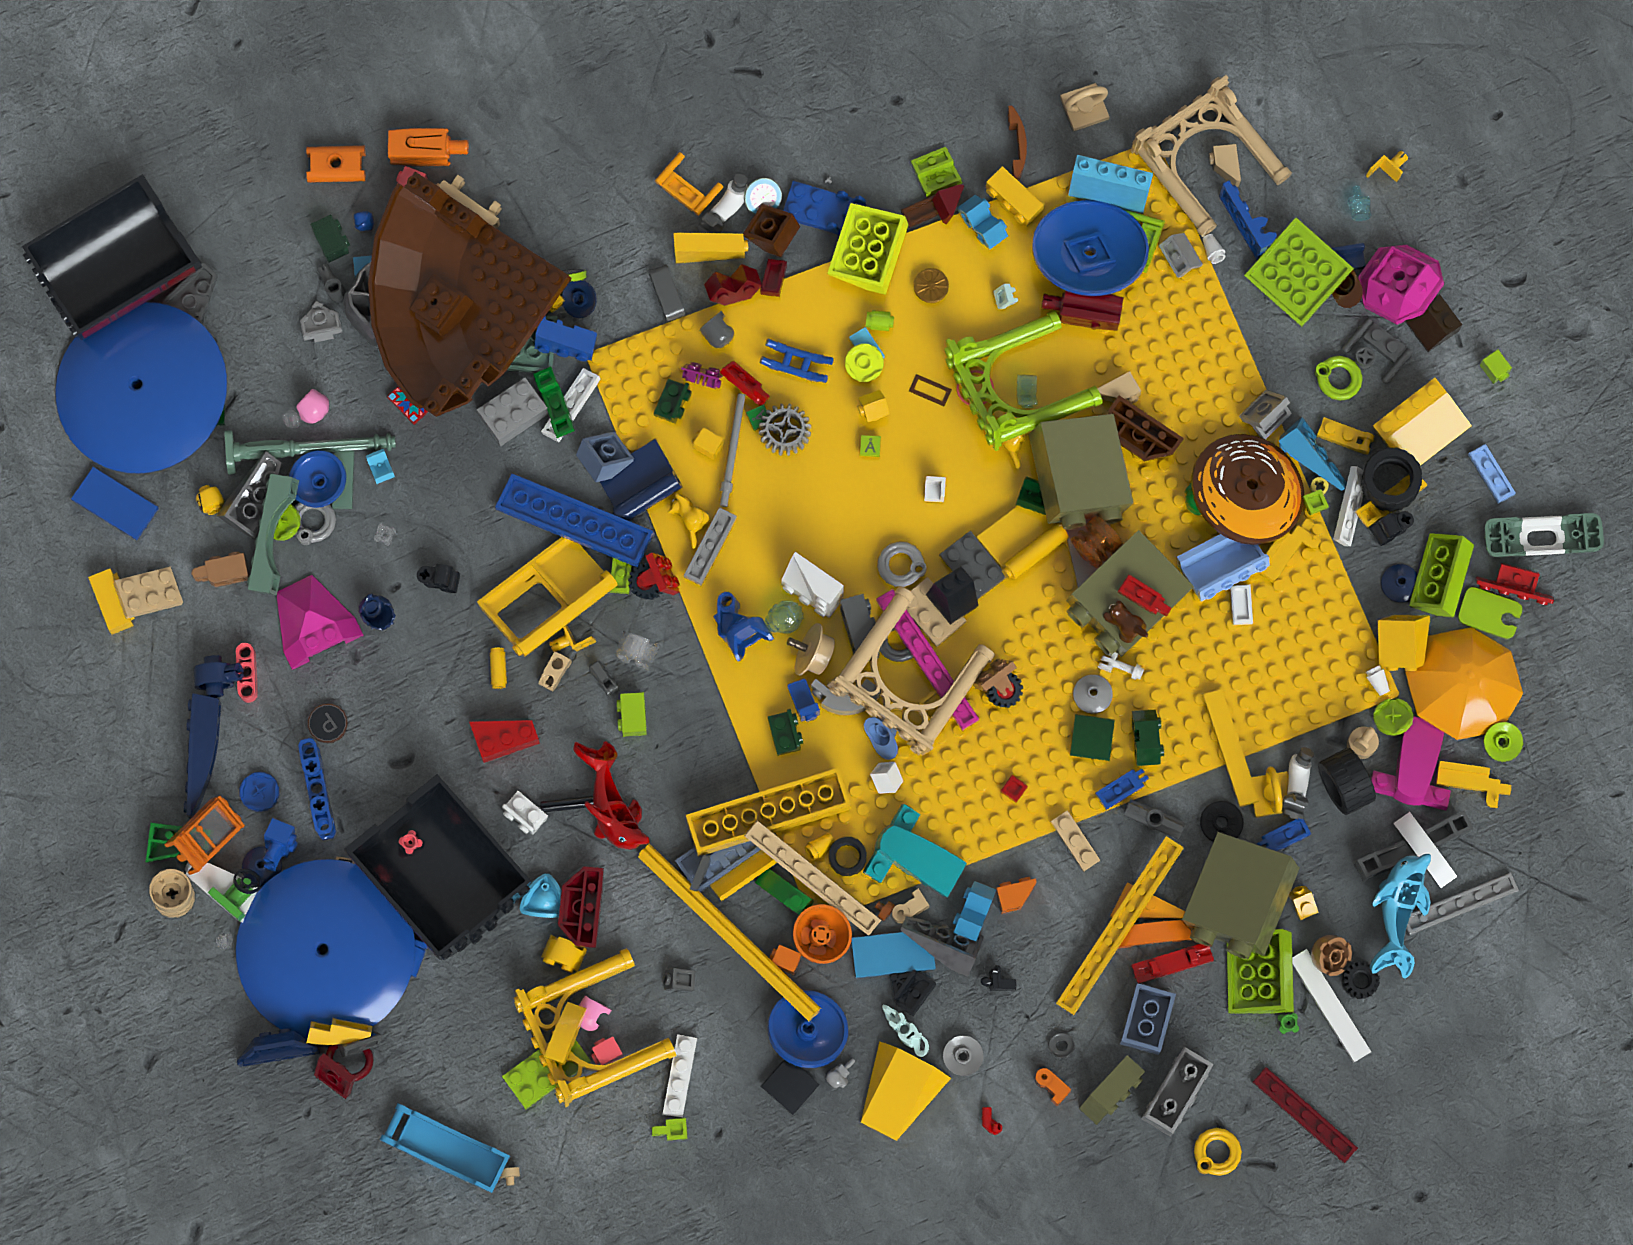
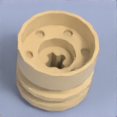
M166 869L153 877L150 883L149 894L156 909L162 915L169 918H178L191 910L195 902V892L189 878L183 872L176 869ZM173 892L176 893L175 899H171V893Z

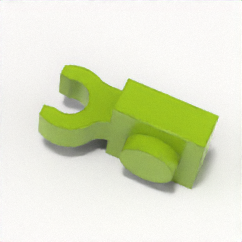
M686 1118L665 1120L666 1126L652 1127V1136L667 1135V1141L687 1139Z

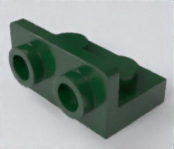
M668 379L654 411V416L676 424L677 419H681L685 410L683 408L684 402H688L691 397L690 384L685 383L684 385Z
M787 709V712L768 716L777 756L801 750L800 744H803L801 732L797 733L795 725H798L796 713L792 714L791 709Z

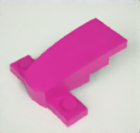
M1414 717L1411 727L1403 733L1401 738L1396 776L1373 771L1371 781L1375 792L1391 796L1407 805L1415 806L1422 804L1446 811L1451 790L1430 785L1439 757L1444 732L1422 718Z

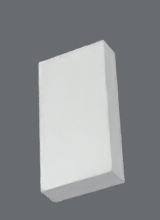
M1233 585L1230 588L1233 625L1253 624L1251 586Z

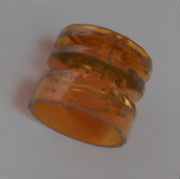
M1094 516L1085 525L1088 533L1079 530L1078 536L1074 535L1071 538V543L1086 562L1098 569L1103 562L1109 559L1106 552L1113 555L1123 545V542L1108 523L1100 517Z

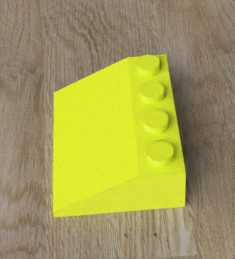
M850 203L827 274L865 290L886 295L908 228L906 217Z

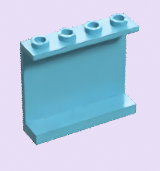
M1077 155L1068 196L1083 200L1105 202L1124 210L1143 214L1153 173Z

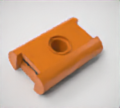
M365 145L306 148V154L310 158V172H306L308 183L366 181L365 171L362 170V156H366ZM334 161L341 162L340 166L336 168L331 165Z

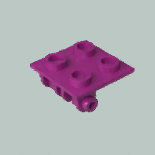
M690 362V364H686L681 368V370H684L682 378H685V381L695 383L698 374L696 384H699L701 375H703V386L706 383L707 377V387L716 389V387L720 388L722 381L719 379L723 375L717 368L709 367V369L701 368V364Z

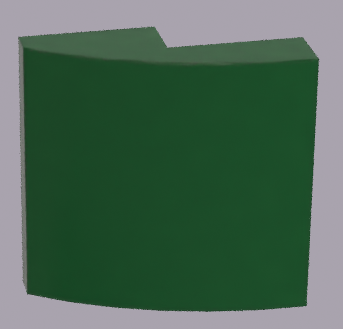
M1075 714L1070 756L1109 761L1115 719Z

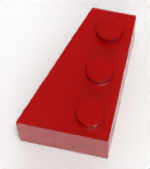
M532 720L469 722L483 763L540 744Z

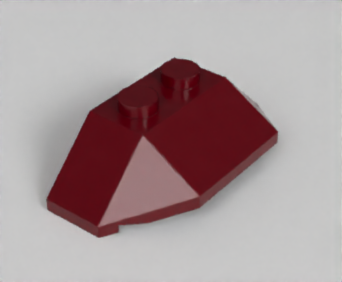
M584 866L562 885L558 926L575 946L596 948L603 895L604 868Z

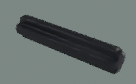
M593 796L541 801L540 807L543 812L586 808L585 802L593 805Z

